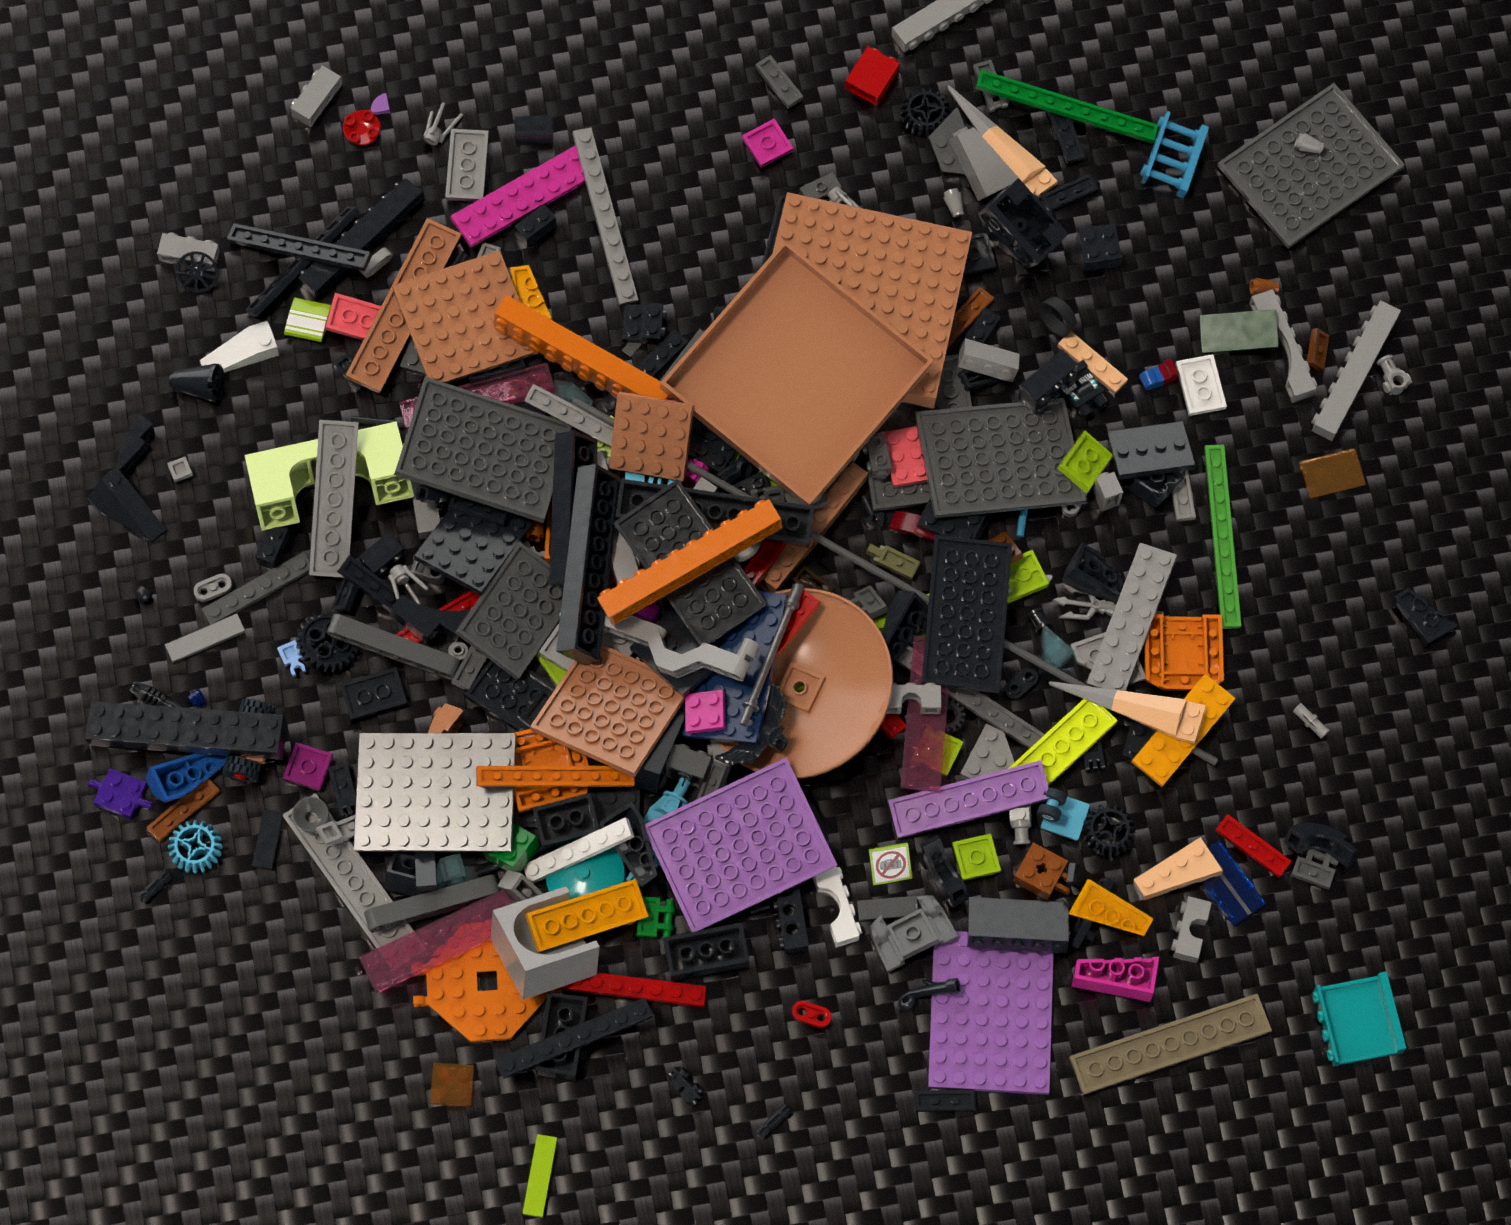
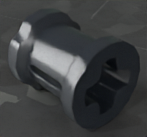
M1038 607L1027 614L1028 619H1031L1036 627L1035 631L1037 633L1050 627L1051 623L1044 616L1042 607Z

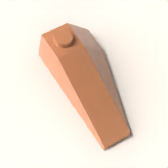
M446 703L442 708L438 707L433 714L434 718L428 733H457L465 723L463 710Z

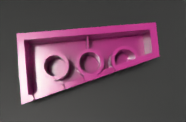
M1135 957L1134 959L1114 958V960L1077 959L1071 987L1150 1002L1154 993L1159 957L1142 959V957Z

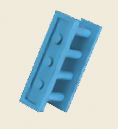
M1167 111L1164 117L1160 116L1157 123L1159 131L1147 165L1144 164L1140 175L1143 176L1141 183L1145 184L1149 176L1174 185L1178 189L1176 196L1183 198L1188 191L1209 127L1202 124L1199 130L1195 129L1193 131L1168 121L1171 112ZM1165 128L1191 137V140L1194 141L1193 146L1190 145L1188 147L1162 137ZM1162 144L1185 153L1189 157L1188 161L1182 163L1157 153L1159 145ZM1154 160L1181 170L1183 173L1182 178L1177 179L1153 170Z

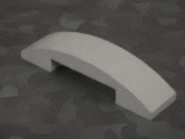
M356 814L336 823L331 821L316 827V831L324 844L333 845L353 839L355 837Z

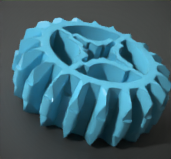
M197 820L193 821V825H190L189 821H187V827L184 828L182 825H179L180 832L174 830L173 834L176 837L169 838L170 842L173 843L168 845V849L172 850L169 855L174 857L173 863H179V869L185 867L187 873L191 868L195 874L197 873V868L205 872L204 866L207 865L211 869L212 865L210 862L217 863L218 860L215 856H221L219 851L223 848L222 844L219 843L221 837L217 836L218 831L216 829L212 830L211 824L206 826L205 821H202L200 825H198ZM190 834H194V836L190 839L185 838ZM203 834L211 840V848L202 843ZM198 843L199 848L193 850L191 846ZM180 846L188 850V859L180 854ZM199 855H206L202 859L196 860Z

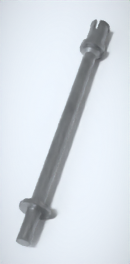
M799 584L792 585L788 598L784 600L785 611L748 701L742 702V706L745 708L739 723L742 726H747L752 712L759 710V707L756 705L757 699L792 612L798 609L800 605L798 602L804 587Z

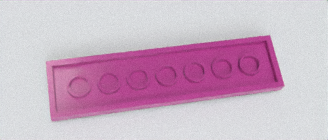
M576 146L571 147L451 215V221L471 248L527 217L543 204L546 206L585 184Z

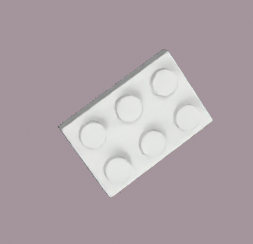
M1213 354L1176 361V368L1179 372L1178 376L1189 416L1226 409L1227 405Z

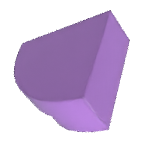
M386 93L381 94L373 101L371 111L374 115L390 113Z

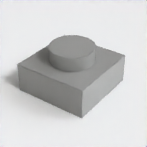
M186 457L167 463L174 482L193 476Z

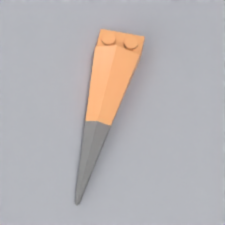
M948 85V91L974 128L1033 194L1040 197V195L1045 194L1057 185L1058 181L1046 169L1045 165Z
M1049 682L1050 686L1110 709L1172 738L1196 744L1206 712V705L1190 702L1186 699Z

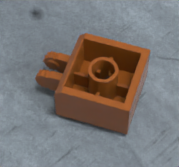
M1033 842L1015 874L1013 882L1047 900L1054 889L1069 895L1070 890L1058 883L1059 879L1067 882V874L1064 873L1068 860ZM1038 869H1042L1044 872L1039 874Z

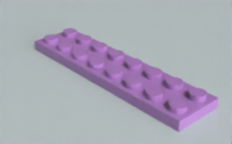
M1040 760L888 801L897 837L901 839L1047 801L1050 798L1043 795L1044 791L1047 792L1049 787L1043 764Z

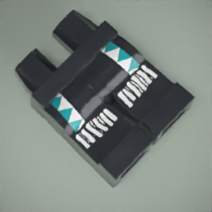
M1083 359L1077 363L1076 382L1070 388L1066 387L1063 389L1060 396L1065 398V402L1073 409L1072 411L1075 415L1079 413L1084 419H1087L1094 412L1090 405L1095 403L1099 409L1107 406L1108 400L1104 395L1105 389L1092 375Z

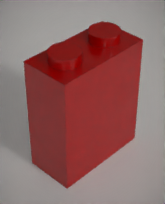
M867 46L845 80V89L877 106L898 74L900 63L895 58L882 54L880 50Z

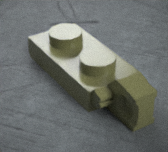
M870 544L866 551V554L873 557V561L878 565L911 581L920 565V561L887 545H881L878 548Z

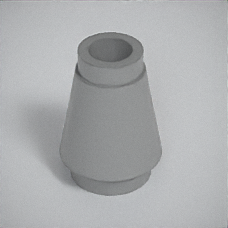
M1299 133L1294 147L1298 148L1299 151L1320 154L1324 143L1306 133Z
M958 188L944 192L945 197L943 199L953 218L964 215L962 194Z

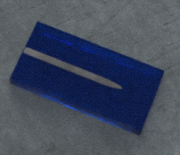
M1220 840L1209 846L1208 849L1221 867L1222 875L1208 878L1201 883L1234 927L1265 906L1266 902Z

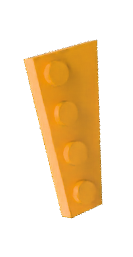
M530 266L510 267L512 283L520 303L552 320Z
M1087 879L1068 913L1142 936L1145 935L1153 921V918L1089 879Z

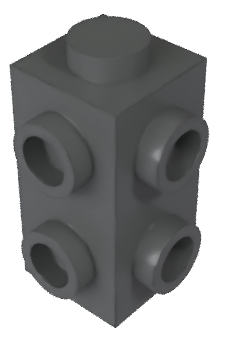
M884 433L874 434L863 446L862 452L867 456L865 465L867 472L871 473V478L883 479L891 474L892 467Z

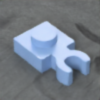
M295 640L277 648L285 667L291 665L290 671L293 677H296V668H301L303 673L306 672L304 664L299 662L303 660V656L298 655L300 650L296 649L297 643Z

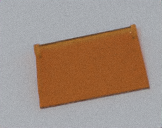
M1355 448L1299 462L1310 498L1366 485Z

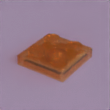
M433 1063L430 1104L471 1106L474 1065Z

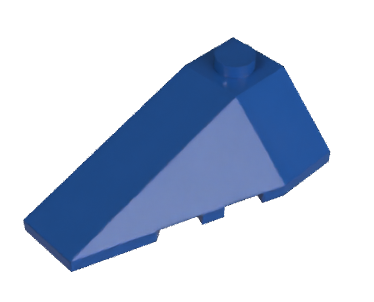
M194 753L150 767L145 779L152 794L166 803L184 797L223 768L226 756Z

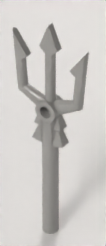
M1062 584L1072 594L1074 592L1083 593L1069 585ZM1090 594L1088 595L1091 603L1068 600L1065 596L1052 600L1062 606L1069 604L1090 607L1087 615L1073 614L1070 611L1059 617L1068 619L1089 620L1097 612L1101 614L1106 613L1112 617L1116 605L1111 601H1100ZM1156 611V614H1164V612Z

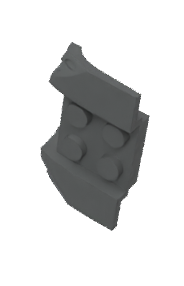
M933 895L918 896L917 899L921 909L887 926L881 915L870 926L872 941L887 973L904 965L905 959L938 943L942 946L959 938L944 908Z

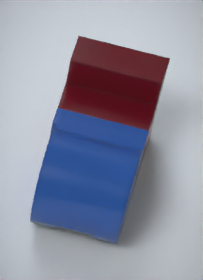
M1168 359L1163 364L1142 372L1139 378L1145 389L1151 390L1177 380L1179 372L1172 359Z

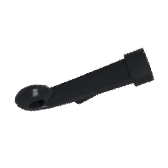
M958 978L947 979V981L943 982L923 979L922 983L926 986L904 993L898 1001V1007L902 1010H908L913 1007L915 998L959 994L961 992L960 981Z

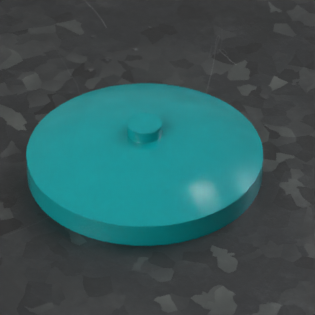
M612 847L547 877L546 883L549 892L567 886L570 892V899L624 883L626 871L623 860L615 848Z

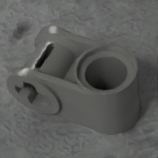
M414 560L410 569L420 580L433 585H441L446 579L442 574L436 577L432 576L435 571Z

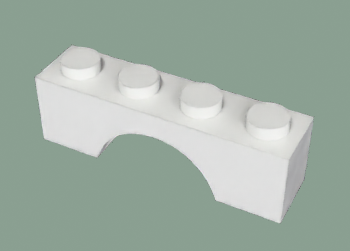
M834 867L813 877L817 892L832 896L839 906L840 913L837 919L830 924V931L836 947L859 941V934H862L859 923H855L853 918L855 915L853 904H849L847 897H849L847 886H843L841 882L843 875L840 867Z

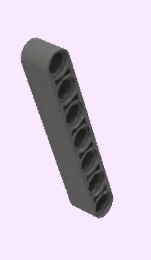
M333 614L327 630V634L333 638L446 679L454 678L460 664V659L455 656L339 614Z
M488 875L366 910L364 916L369 931L374 933L493 900L499 897L501 892L497 886L498 883L495 875Z

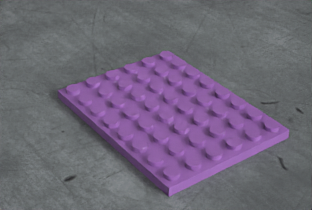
M787 757L644 824L648 839L692 932L703 930L838 866Z
M956 931L959 938L942 946L940 943L934 945L932 981L943 982L947 981V979L958 978L961 984V992L954 995L942 994L931 996L928 1088L1049 1095L1053 952L967 947V932Z

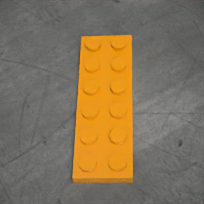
M1206 674L1203 675L1184 698L1190 702L1206 705V712L1196 744L1177 740L1160 731H1156L1131 761V763L1161 787L1235 700V697Z
M636 879L525 914L537 953L649 917Z

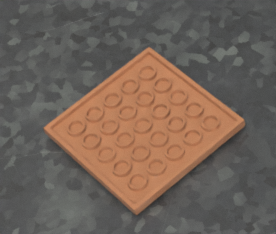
M500 250L392 285L425 375L428 378L448 384L470 375L538 354L532 352L527 345L516 343L511 336L497 332L494 327V312L505 295L520 302Z
M601 644L599 661L581 664L574 660L531 724L530 729L541 736L635 777L683 704L685 697L683 698L644 662Z

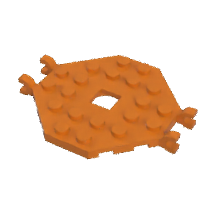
M492 922L463 924L427 965H412L413 976L426 975L427 997L413 996L414 1008L429 1006L470 1043L511 1040L518 1030L535 1014L537 1009L547 1001L548 992L562 994V990L553 989L524 1000L522 999L490 939ZM497 972L498 990L478 991L477 973Z

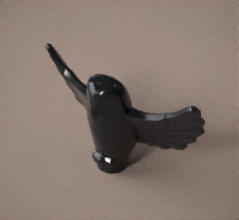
M771 682L759 744L739 743L729 751L716 755L714 757L716 760L731 765L753 762L756 757H760L765 747L772 748L781 753L785 750L789 738L785 737L782 733L785 728L783 726L779 727V724L785 716L787 702L784 700V695L780 693L779 686Z

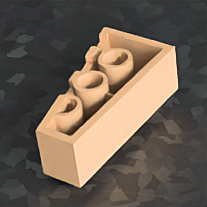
M1200 837L1135 878L1134 885L1143 899L1147 900L1178 888L1187 887V885L1205 881L1214 876L1222 875V869Z

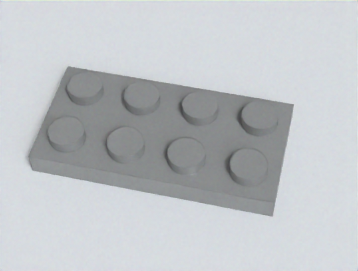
M451 129L446 200L476 202L484 197L489 131Z

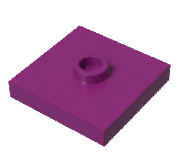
M296 742L283 775V780L321 791L328 767H330L333 753Z

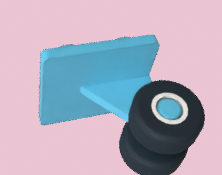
M1048 788L1047 792L1044 791L1043 795L1050 799L1047 800L1046 804L1039 805L1037 811L1038 816L1043 818L1041 829L1078 841L1090 805L1067 797L1064 792L1058 789Z

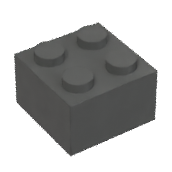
M674 744L666 763V777L679 781V778H684V783L688 780L691 786L701 789L711 763V757L704 751L698 750L696 752L690 750V747L687 745Z

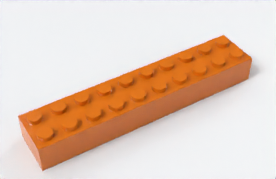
M505 295L494 312V327L497 332L511 336L516 343L527 345L534 353L539 352L543 354L548 361L559 363L564 370L568 372L573 371L582 380H589L598 389L610 392L616 399L618 392L671 400V397L660 389L661 381L508 295Z
M769 499L766 501L760 500L749 511L746 509L738 513L737 518L722 522L719 528L714 531L713 529L706 531L703 537L697 541L696 539L689 541L683 549H675L668 554L669 557L654 561L650 568L638 570L634 577L629 580L627 578L617 583V587L602 591L599 594L600 596L597 597L600 606L611 625L614 626L783 528L781 518Z

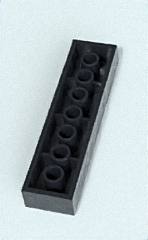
M574 430L555 434L549 584L562 589L565 581L578 467L597 464L598 439Z

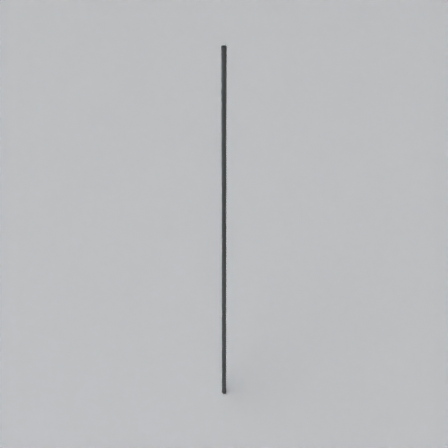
M576 397L573 398L571 404L614 427V419ZM687 460V469L733 495L752 497ZM811 530L810 538L903 591H915L928 604V595ZM1004 639V648L1068 684L1088 686ZM1138 722L1139 724H1141V725L1147 727L1148 729H1150V730H1152V731H1154V732L1157 731V730H1155V729H1153V728H1151V727H1149V726H1146V725H1144V724ZM1195 747L1191 752L1214 766L1218 761V758L1198 747Z

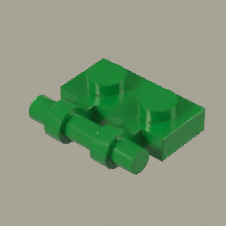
M642 896L649 917L638 920L637 937L657 938V931H663V937L671 936V932L674 929V925H672V917L675 914L674 900L666 899V906H660V898ZM659 913L665 914L664 923H658Z

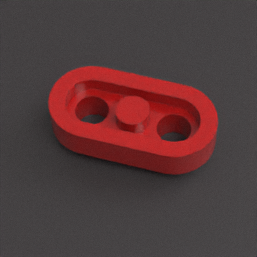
M798 1001L792 1008V1016L798 1022L817 1028H825L831 1022V1013L825 1007L806 1001ZM803 1009L806 1014L800 1015L798 1011ZM823 1016L825 1020L822 1022L818 1021L817 1017Z

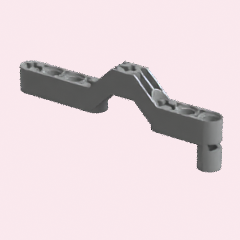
M606 614L604 616V631L650 647L655 664L659 670L675 678H680L701 668H706L732 679L743 681L751 666L750 661L754 660L760 648L757 642L744 638L737 654L707 643H701L700 647L679 654L667 648L664 640L667 631L661 626L632 615L612 626Z

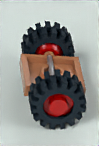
M247 698L246 700L242 699L239 712L275 714L276 709L271 704H267V702ZM226 756L222 773L224 776L236 781L255 783L260 772V764H265L266 759Z

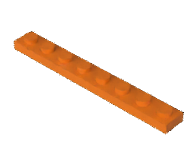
M610 766L476 767L477 787L634 786V777Z

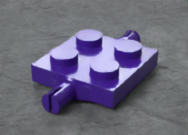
M109 769L106 778L102 782L92 778L88 782V786L98 789V794L93 802L95 806L131 819L134 811L139 806L150 810L153 802L143 799V792L147 786L145 781L114 769Z

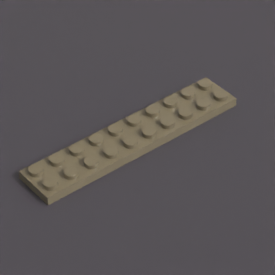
M1254 994L1072 1055L1069 1059L1082 1094L1086 1095L1265 1035L1272 1030L1259 996Z

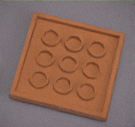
M618 392L609 468L684 481L694 405Z

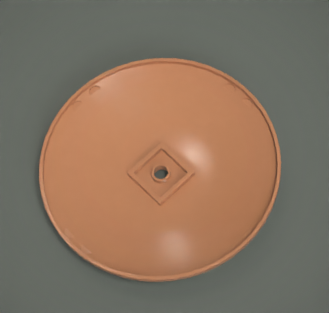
M804 588V590L817 598L821 604L776 659L772 682L774 685L779 686L780 693L784 695V700L787 702L785 716L782 718L779 727L783 726L785 728L782 733L785 737L789 738V742L782 753L765 747L761 756L756 757L753 762L741 764L754 772L786 757L797 779L817 776L831 771L852 759L870 742L882 724L889 708L893 689L892 660L885 639L876 624L862 609L851 601L834 593ZM791 589L777 591L774 593L787 594L789 596ZM798 684H805L802 692L795 691V687ZM717 741L725 752L739 744Z

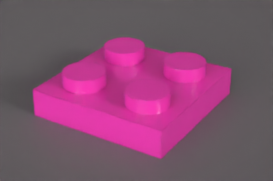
M775 119L742 135L744 143L761 168L793 152L791 143Z
M724 690L692 693L685 697V723L688 734L726 729Z

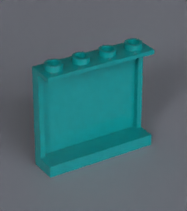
M1381 972L1375 977L1323 987L1317 985L1315 987L1312 997L1314 1003L1318 1004L1319 1011H1317L1319 1023L1323 1024L1322 1037L1324 1042L1328 1044L1327 1057L1329 1061H1332L1333 1067L1400 1054L1406 1050L1387 972Z

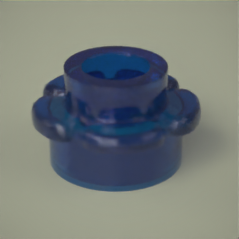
M200 689L191 690V695H189L190 702L193 706L201 707L206 702Z

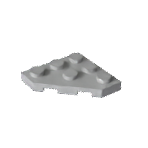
M1106 632L1070 644L1078 665L1092 670ZM1139 659L1128 686L1145 681V673Z
M986 723L960 776L971 779L1008 769L1015 763L1003 731Z

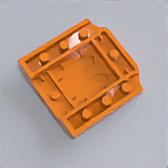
M1155 614L1144 643L1145 682L1164 691H1191L1203 675L1206 674L1217 684L1224 681L1222 615L1171 617L1164 616V614Z
M531 729L515 732L517 734L516 766H589L586 755L531 731ZM515 787L514 800L520 813L532 810L533 807L587 794L588 787Z

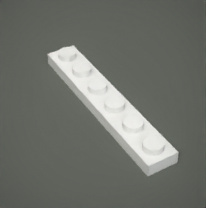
M625 817L527 863L524 867L526 878L534 884L633 838L634 834L629 819Z

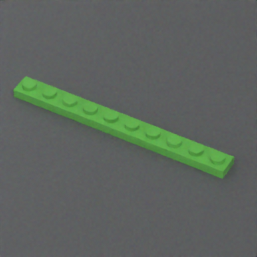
M1205 445V462L1222 629L1241 628L1225 448L1224 445Z

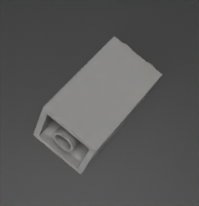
M966 126L953 133L954 137L949 142L978 201L1011 185L1018 178L974 127L968 130Z

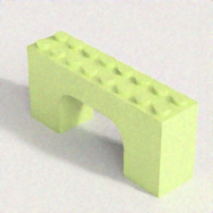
M397 422L358 430L355 476L363 477L370 482L376 505L414 497L411 480L394 475L403 448ZM318 439L245 455L262 531L300 522L295 499L300 490L315 484Z

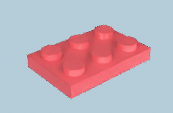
M335 293L325 330L363 341L381 306Z
M917 426L881 432L884 433L891 462L890 478L893 488L927 482Z

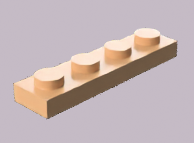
M1072 331L1058 343V347L1063 349L1075 362L1079 363L1084 359L1092 375L1114 395L1127 382L1128 379Z

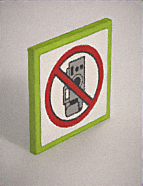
M908 843L869 849L873 885L912 879Z

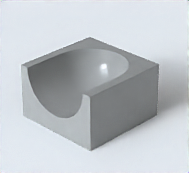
M567 886L495 909L492 912L490 939L523 1000L597 974L600 947L597 941L586 944L583 938L537 953L525 914L570 900V892Z

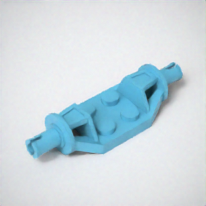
M679 778L673 792L664 791L663 796L649 808L643 819L644 824L678 809L679 806L682 807L689 804L683 797L691 783L688 780L684 783L685 779ZM649 841L652 855L655 857V867L660 866V862ZM631 872L626 878V882L633 880V878L635 879Z

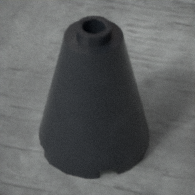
M216 363L177 370L170 375L169 385L172 386L173 390L217 402V400L219 401L222 398L225 383H221V377H225L224 370L221 364Z

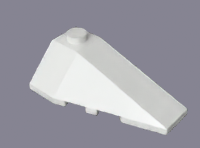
M268 321L244 329L200 360L201 366L214 363L221 364L225 373L279 356Z

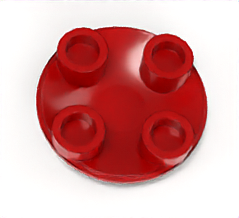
M371 110L355 111L345 117L343 132L347 140L359 146L374 142L379 136L381 128L378 118Z

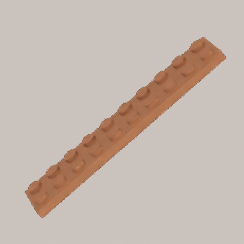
M427 218L393 285L444 269L461 237V233ZM392 286L345 378L379 394L410 337Z

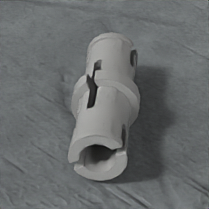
M1302 703L1294 709L1293 713L1304 721L1307 728L1310 727L1320 739L1330 731L1317 719L1318 716L1316 714L1313 715Z

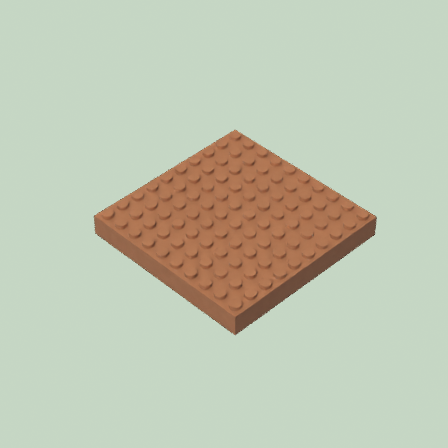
M787 192L773 253L785 240L934 360L933 366L902 402L934 409L972 232Z
M784 240L660 382V389L676 402L693 404L694 417L801 504L813 506L930 370L934 360Z

